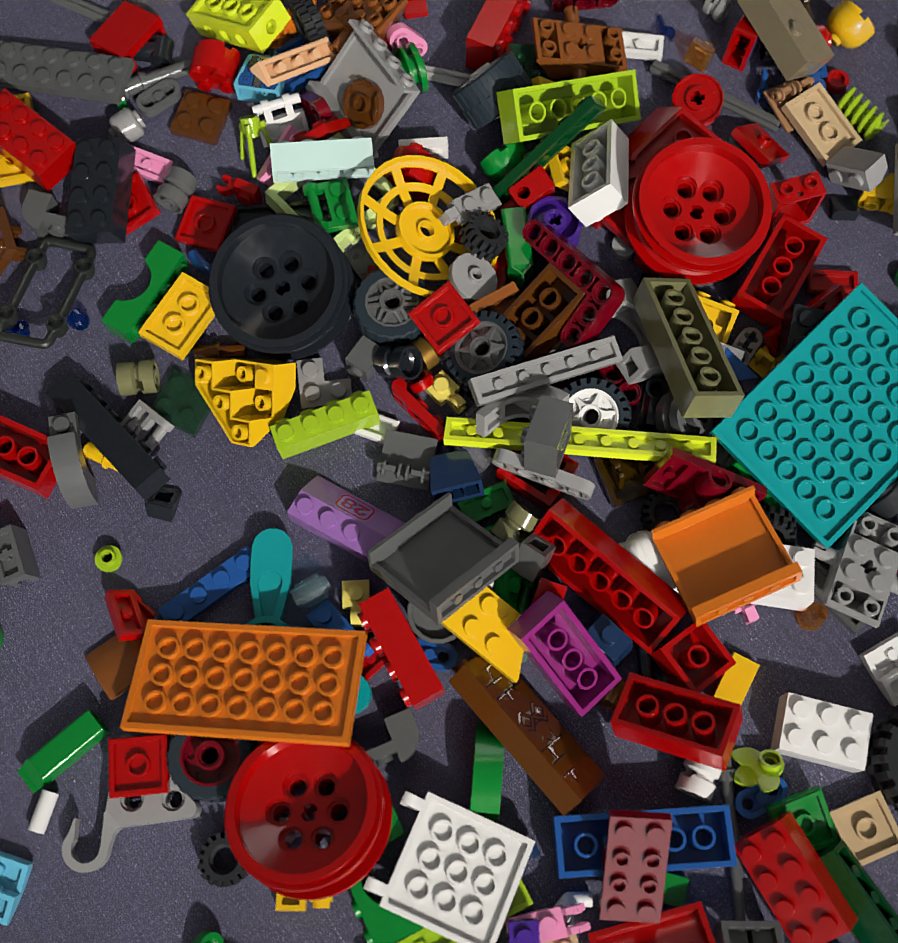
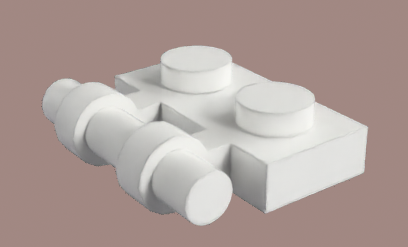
M298 92L291 95L285 93L281 95V98L271 101L265 99L260 101V104L251 106L254 115L264 114L266 129L273 143L278 141L286 126L292 125L299 132L303 130L309 131L303 108L293 110L292 105L301 102ZM285 108L286 113L272 116L271 111ZM260 131L264 148L269 147L262 131Z

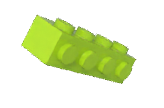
M368 390L365 392L356 391L349 398L340 401H329L324 407L316 410H304L299 416L291 419L282 418L276 421L275 425L269 427L278 452L282 459H286L354 434L357 430L381 424L371 393Z

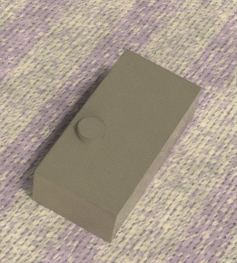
M737 0L786 81L815 74L835 56L800 0Z

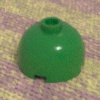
M523 142L505 144L502 148H497L490 153L479 166L490 180L499 183L504 178V174L509 169L516 167L528 151Z

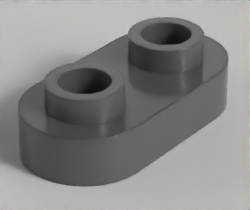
M164 79L142 92L136 99L139 112L145 117H154L174 105L182 97L180 85L174 79Z

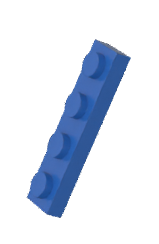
M249 546L243 548L160 607L158 611L163 619L191 622L250 580L252 550Z

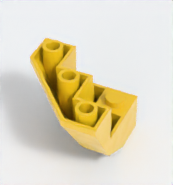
M252 358L195 359V386L232 444L254 447L271 431L269 426L275 425L276 421L284 418L296 388V363Z

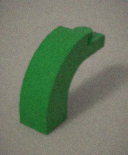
M476 723L470 811L498 824L504 746L484 723Z

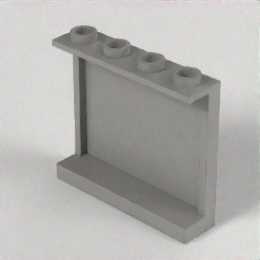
M349 19L348 23L354 31L321 81H309L305 89L322 96L331 109L332 117L337 116L338 119L347 117L344 116L342 106L346 88L351 86L356 79H370L376 82L384 96V111L378 124L371 129H356L352 126L340 133L345 139H351L355 136L371 138L374 156L421 91L415 85L414 78L400 66V60L387 49L385 41L379 38L373 31V26L366 20Z

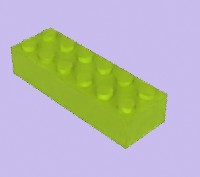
M635 69L496 92L504 144L540 139L546 134L551 133L558 127V123L562 118L570 115L577 109L578 103L590 95L602 100L607 108L583 130L598 128L611 119L615 124L641 120Z

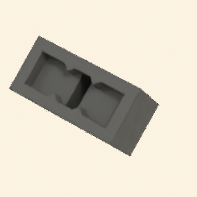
M720 921L712 931L716 943H783L780 921Z

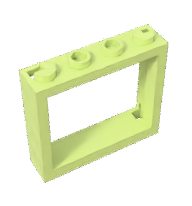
M339 132L331 137L345 139ZM384 176L374 183V186L384 196L394 188ZM307 181L274 183L265 191L266 203L277 214L283 213L299 216L284 200ZM399 195L395 196L386 207L391 212L399 205ZM369 208L364 212L367 230L376 227V213ZM359 227L343 230L333 238L343 253L347 246L350 244L354 245L361 239Z

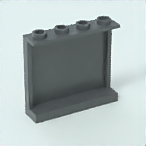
M448 492L441 498L436 499L422 512L414 515L403 526L395 529L381 542L374 544L367 551L369 567L372 572L437 625H440L519 562V542L510 537L503 543L452 505V494Z

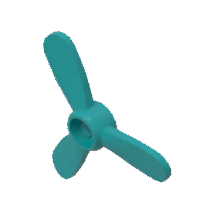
M266 529L261 531L255 537L252 544L250 585L255 618L246 623V625L289 627V625L283 622L292 580L293 546L290 537L282 530ZM362 675L355 714L363 712L368 707L372 698L370 683Z

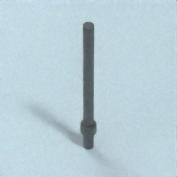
M730 756L726 771L721 772L718 781L722 782L723 804L730 807L735 844L739 839L736 810L734 807L733 778L735 770H732ZM736 853L737 866L729 867L734 921H746L741 860Z

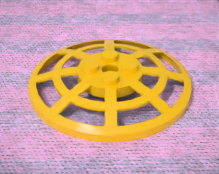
M406 155L384 162L374 170L365 182L359 195L357 206L358 226L365 247L377 266L399 286L412 293L428 297L435 291L418 287L419 278L428 281H449V267L443 257L449 251L459 255L471 252L470 249L466 250L464 245L454 242V227L459 226L457 221L443 226L439 220L444 211L437 207L438 200L440 199L446 205L454 200L442 191L446 178L450 179L464 190L465 193L473 191L478 187L466 175L448 163L422 155ZM400 168H423L434 171L437 175L433 186L419 182L405 183ZM391 172L396 187L387 192L379 204L368 195V192L379 178ZM409 191L429 194L427 202H413ZM397 195L400 196L404 205V209L399 215L386 208L388 203ZM364 204L376 213V230L380 242L372 243L368 235L364 220ZM493 211L487 213V216L490 214L494 215ZM383 218L395 225L397 237L386 239ZM420 227L426 228L430 236L424 235ZM402 247L411 255L410 266L400 260L393 252V249ZM386 252L398 267L409 274L408 281L395 273L378 253ZM498 256L493 260L490 258V260L488 261L492 265L493 269L495 267ZM422 261L434 262L441 273L430 274L421 272Z

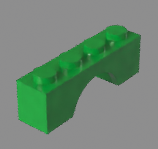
M159 240L144 259L151 272V281L146 291L132 300H115L101 320L109 332L131 344H134L137 338H141L138 331L182 272L186 274L189 265L184 253Z

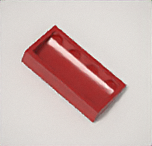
M701 901L661 912L660 923L626 922L587 934L588 943H716Z

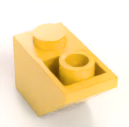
M890 173L871 192L863 191L857 200L858 206L866 210H878L894 215L895 173Z

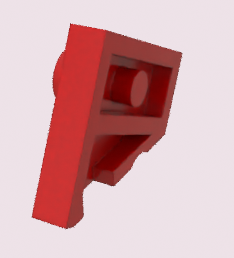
M107 590L104 599L117 640H143L148 619L155 620L156 613L150 606L144 604L142 598L134 590Z

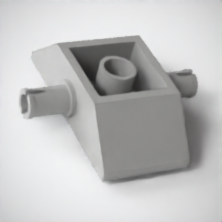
M864 512L843 533L836 549L832 547L826 549L817 540L812 543L810 549H815L816 559L830 565L823 587L824 605L878 628L890 592L898 595V577L896 574L898 569V526L868 512Z

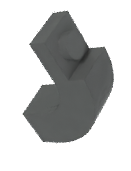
M75 412L48 417L50 436L47 437L50 459L56 481L66 503L72 510L99 504L96 480L88 470L82 451L78 415Z

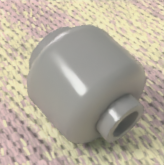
M124 108L109 118L111 128L108 131L112 137H122L131 144L145 134L144 127H146V124L135 109L131 111L129 108Z

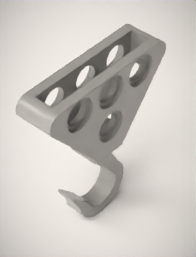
M123 734L120 737H130L133 735ZM171 774L170 793L141 796L140 805L134 809L130 805L131 797L109 799L108 794L103 818L100 850L97 857L89 863H84L77 858L75 845L78 841L80 818H74L69 833L62 844L63 859L66 865L76 872H94L108 862L116 835L120 830L129 827L197 818L202 812V806L197 799L191 798L190 795L184 794L179 790L180 788L173 783ZM179 791L182 795V803L178 807L173 808L170 804V798L173 793Z

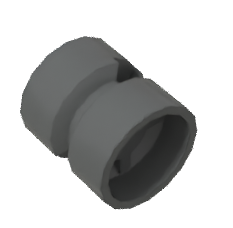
M171 166L163 179L164 183L159 185L153 197L166 210L181 214L189 201L188 197H191L199 183L190 172L177 166Z

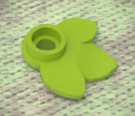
M751 747L732 751L731 757L740 765L734 774L733 780L735 783L744 787L758 785L765 793L773 791L779 786V775L783 773L785 766L780 753L772 749L759 752Z

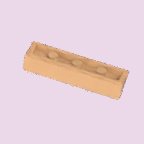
M328 37L257 62L250 68V71L269 87L331 63L336 58V55L330 51L329 45L331 43Z

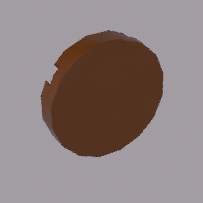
M356 79L344 92L342 100L344 116L348 117L351 126L354 128L371 129L382 118L384 96L376 82L370 79Z

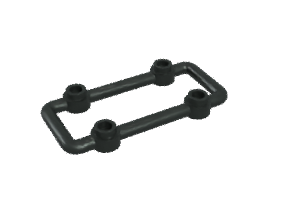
M46 237L39 242L36 248L27 251L25 259L28 265L8 303L0 306V341L38 349H47L55 343L57 338L65 336L69 328L66 318L84 281L92 279L96 272L94 260L97 251L95 247L86 243ZM49 247L86 253L84 257L77 259L73 264L76 275L57 314L50 315L45 321L48 332L44 339L5 332L7 328L17 325L19 321L17 308L36 271H42L46 268L48 263L46 251Z

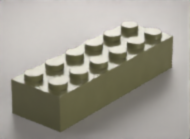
M643 278L633 298V303L682 418L732 417L745 395L691 280Z

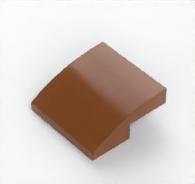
M513 281L475 301L469 307L479 315H481V311H488L489 313L493 311L501 315L516 300L515 295L519 289Z
M115 635L85 656L91 670L109 699L114 700L130 688L142 640L118 641Z

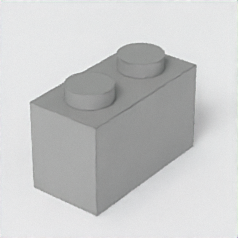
M844 146L826 162L831 183L871 192L889 175L885 154Z

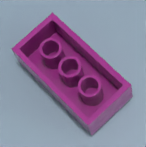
M546 591L506 628L565 705L581 717L622 679L566 602L550 591Z

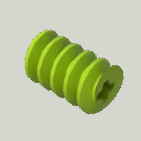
M853 87L842 96L837 106L847 120H851L850 124L852 127H858L857 133L860 135L865 133L864 140L869 141L881 132L890 119L883 122L882 119L885 112L875 115L878 106L876 105L869 109L868 106L871 100L868 99L862 103L861 99L864 94L860 93L854 96L857 88Z

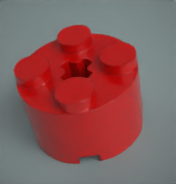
M202 39L198 45L195 44L189 76L198 83L197 88L202 91L210 92L211 89H219L224 93L231 94L234 92V81L239 74L242 56L240 52L232 47V50L225 48V43L222 41Z
M415 142L410 143L409 146L397 147L391 158L406 155H422L440 160L424 151V147ZM400 168L405 183L419 182L433 186L437 175L436 172L423 168ZM386 173L384 177H387V180L396 187L392 173ZM409 191V194L415 195V200H424L429 197V194L424 192Z

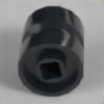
M383 344L375 353L374 367L376 372L385 378L414 380L422 371L423 357L420 350L414 346Z

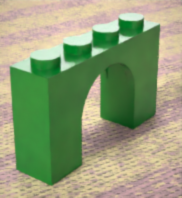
M392 807V825L387 843L405 835L394 807ZM363 879L350 888L355 899L351 901L353 911L357 919L363 918L367 927L362 930L367 943H395L424 928L380 907V903L374 900L367 890L363 889Z

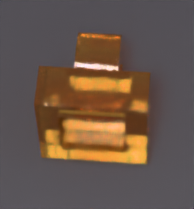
M696 37L691 42L683 61L704 72L716 51L713 48L714 44L706 39L702 41Z

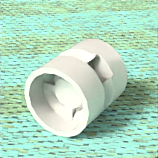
M685 759L683 765L686 771L680 772L675 788L696 799L711 802L716 789L713 781L720 778L722 770Z

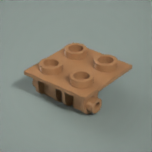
M804 76L793 79L763 92L786 133L796 129L781 108L787 102L810 89L815 83L813 77Z

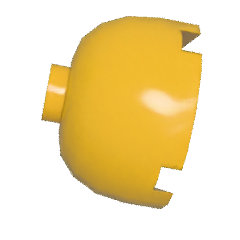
M843 0L834 7L828 16L826 26L827 30L831 31V44L833 46L854 49L864 44L875 31L871 20L868 17L864 20L859 15L862 12L860 7L849 0Z

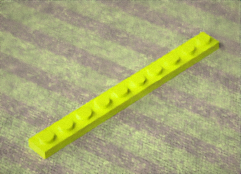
M447 417L443 438L444 445L491 449L504 448L521 451L524 444L521 443V435L524 427H529L530 423L505 421L484 438L476 433V419ZM572 426V433L565 454L659 462L672 447H675L715 465L717 438Z

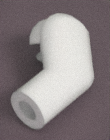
M566 892L554 906L561 904L567 906L584 902L585 907H592V892ZM571 915L566 916L567 923L570 921Z

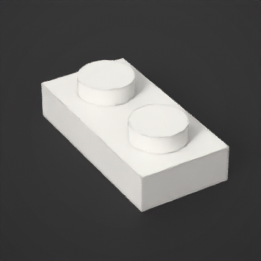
M622 31L626 58L661 61L664 36Z
M447 137L399 139V147L409 146L410 143L415 142L422 145L424 151L433 157H437L440 160L448 159Z

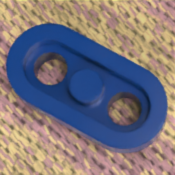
M416 638L435 671L445 672L455 666L457 652L451 644L429 643ZM441 653H446L449 659L443 663L438 660V656Z
M780 777V784L772 796L767 792H763L758 785L741 789L734 795L736 813L742 818L753 819L767 812L765 806L788 796L786 782ZM745 798L751 802L749 809L743 807L742 803Z

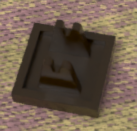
M595 457L593 459L612 508L656 493V490L643 485L644 476L654 467L652 461Z

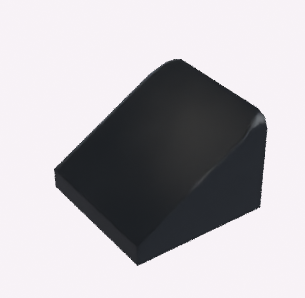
M830 196V220H856L860 214V208L855 197Z
M161 487L147 500V515L152 518L172 522L182 491Z

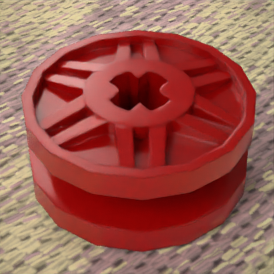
M704 73L691 74L684 77L676 85L672 94V107H682L706 127L710 126L721 112L723 91L720 83L712 76ZM698 98L701 105H697L693 100Z

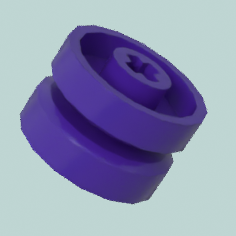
M548 196L538 200L531 207L527 221L537 220L552 226L577 248L583 223L568 209V199L561 196ZM531 246L532 253L536 257L548 261Z

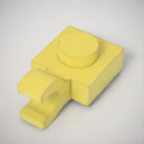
M443 370L434 376L433 384L424 390L440 407L448 403L458 415L466 409V401L457 394L460 392V387Z
M369 580L342 581L343 610H351L350 622L353 628H363L357 615L362 612L358 604L370 598Z

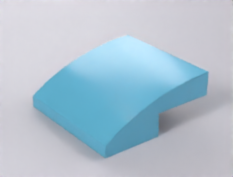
M0 851V924L7 926L20 902L34 862Z

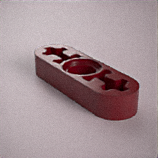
M308 90L299 94L301 102L298 105L300 108H303L306 116L316 121L328 120L332 117L331 109L322 96Z

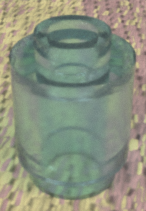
M315 573L294 585L295 588L289 591L300 610L304 607L308 609L330 597L327 591L332 588L325 575L319 577L318 573Z

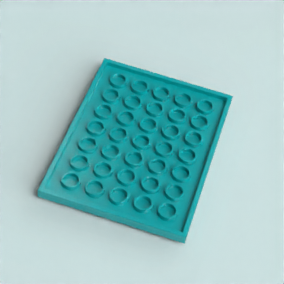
M862 282L742 399L732 417H724L709 432L713 437L717 438V441L759 484L767 488V492L787 512L790 511L792 517L797 520L801 527L826 549L898 478V318Z

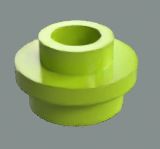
M112 545L101 547L95 555V564L103 572L117 570L123 561L121 551ZM107 554H112L111 561L104 562V557Z

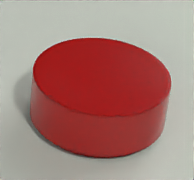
M840 69L829 71L827 73L828 77L824 79L826 90L832 94L843 93L850 81L848 74Z
M424 369L417 378L408 380V386L413 393H420L433 384L434 377L429 370Z

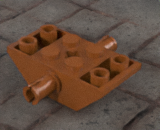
M329 0L320 8L319 12L321 19L324 21L326 32L335 39L329 45L330 51L337 56L354 31L348 23L349 19L368 21L373 26V31L383 40L389 28L401 19L408 0Z
M568 6L564 9L565 21L532 18L536 61L551 79L572 80L627 70L622 28L580 23L579 10L576 6H574V13L573 6Z

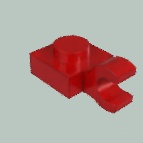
M223 175V182L228 184V186H216L217 192L220 195L229 196L235 194L236 198L245 205L260 204L263 200L259 186L240 178L234 180L229 175Z

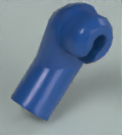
M191 250L188 253V259L197 269L209 276L212 263L209 264L198 250Z

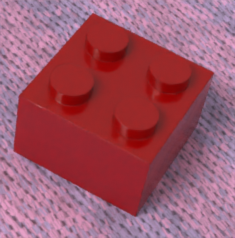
M694 621L650 654L672 685L696 692H701L736 664V661L708 624L704 623L696 627Z

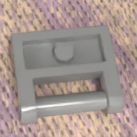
M140 399L120 423L121 426L127 424L136 433L137 436L134 438L136 442H139L141 439L143 440L157 423L159 426L145 442L152 451L167 432L170 433L175 427Z

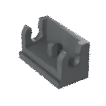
M11 524L1 528L0 584L22 586V580L35 581L40 579L27 530Z

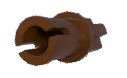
M217 342V345L194 346L193 351L194 359L246 357V347L242 344L221 345L220 342Z

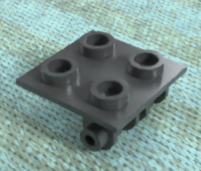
M386 429L381 458L377 464L376 471L378 473L376 481L428 491L430 459L435 456L438 439Z

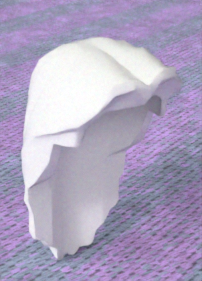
M637 531L629 535L625 542L619 543L620 546L679 593L652 541L650 531Z

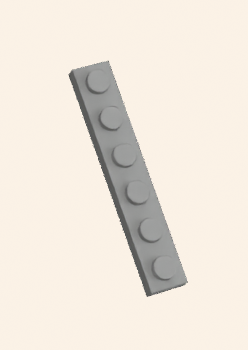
M611 336L471 378L468 384L475 404L478 407L623 361V357L615 336Z

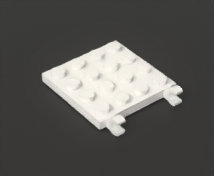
M406 791L400 804L419 813L388 885L369 876L363 889L382 897L379 904L380 907L457 943H496L535 841L430 792H427L425 799H422Z

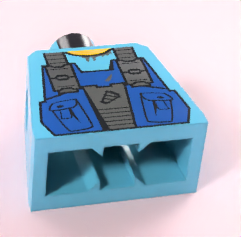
M269 47L262 55L250 54L247 56L234 81L238 100L260 103V101L265 99L271 101L281 98V95L284 94L285 81L267 87L250 71V68L257 62L276 56L277 51Z

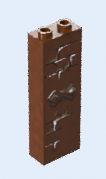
M476 652L468 660L466 658L453 669L456 674L448 682L563 816L580 803L606 776L520 677L517 682L513 683Z

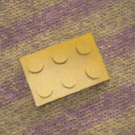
M182 272L138 331L139 335L183 361L215 317L209 298V287Z

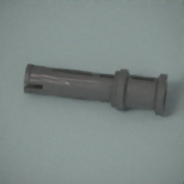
M188 59L146 74L141 71L138 72V75L131 77L124 93L126 99L129 100L130 96L144 92L164 79L175 80L189 75L190 63Z

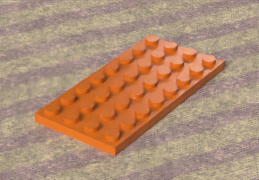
M148 619L120 728L131 732L350 747L367 642L366 631Z

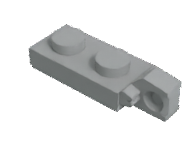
M487 183L452 200L447 205L448 210L444 211L439 220L443 226L454 221L463 226L472 213L476 211L489 213L496 210L502 203L490 184Z

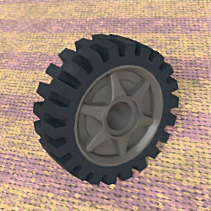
M481 311V315H479L477 312H474L481 323L447 349L448 351L444 352L445 358L448 360L446 364L450 372L468 388H470L468 381L471 378L524 362L521 358L525 356L523 348L525 344L521 338L522 336L514 324L502 314L499 315L493 311L491 313ZM489 347L487 353L481 355L483 349Z

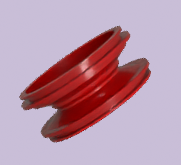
M707 137L681 139L665 145L656 151L640 170L628 192V204L624 207V224L627 237L641 261L653 272L664 278L690 279L693 285L714 283L736 272L761 246L768 233L772 217L769 187L757 164L736 146L719 139ZM678 191L683 192L686 195V198L681 197L678 194ZM703 195L709 196L711 201L706 200ZM664 211H669L673 217L665 215ZM714 217L721 219L722 223H718ZM675 233L681 234L684 240L678 239ZM700 236L706 237L709 243L703 242Z
M352 739L350 747L265 741L245 759L233 778L225 804V831L229 846L236 860L256 880L270 890L288 898L320 900L350 889L362 880L375 866L386 847L391 831V795L378 767L367 752ZM330 785H335L333 793L324 796L325 789ZM306 786L305 793L296 797V791L300 787ZM342 810H347L346 818L339 822L336 821L337 814ZM290 811L289 818L285 822L280 823V816L284 812ZM313 812H315V813H314L315 819L312 820V821H310V820L312 819L311 814H312ZM302 836V842L299 847L292 849L293 840ZM326 836H331L330 844L325 848H320L321 840Z

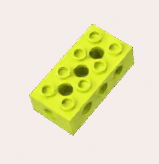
M197 0L186 13L201 36L259 53H264L270 47V44L291 19L280 0Z

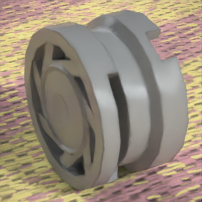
M706 0L702 11L706 15H712V19L719 23L733 9V0Z

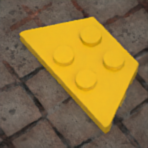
M486 587L441 624L513 683L518 681L523 650L506 628L521 614Z

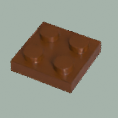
M186 89L170 126L171 134L217 146L233 107L232 102Z

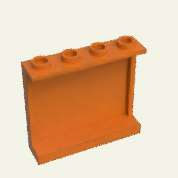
M754 485L748 488H737L731 492L730 496L721 500L719 498L710 500L705 504V507L696 511L693 509L682 513L678 519L671 522L663 521L651 530L652 541L696 627L801 581L803 571L797 561L793 563L755 497Z

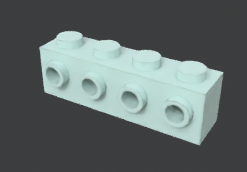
M355 136L351 139L329 138L321 141L305 139L301 142L282 140L270 143L273 183L370 177L374 172L371 138Z

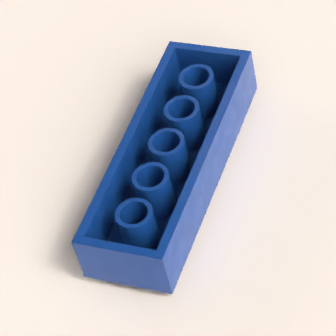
M729 805L642 810L643 812L671 813L672 828L666 871L737 866ZM609 813L554 816L551 818L556 879L603 875L602 849L603 844H606Z

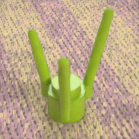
M247 115L240 117V123H238L240 129V159H245V138H247L252 177L256 178L252 138L259 137L260 131H262L269 148L270 143L273 142L266 129L265 120H260L259 115Z

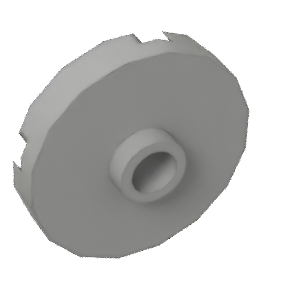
M465 253L458 256L449 267L448 280L464 301L472 304L496 291L498 282L496 272L484 257L478 259L477 254L473 256L470 253Z

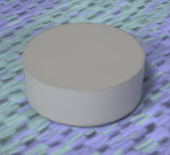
M618 236L613 239L611 252L614 257L620 260H627L635 254V251Z

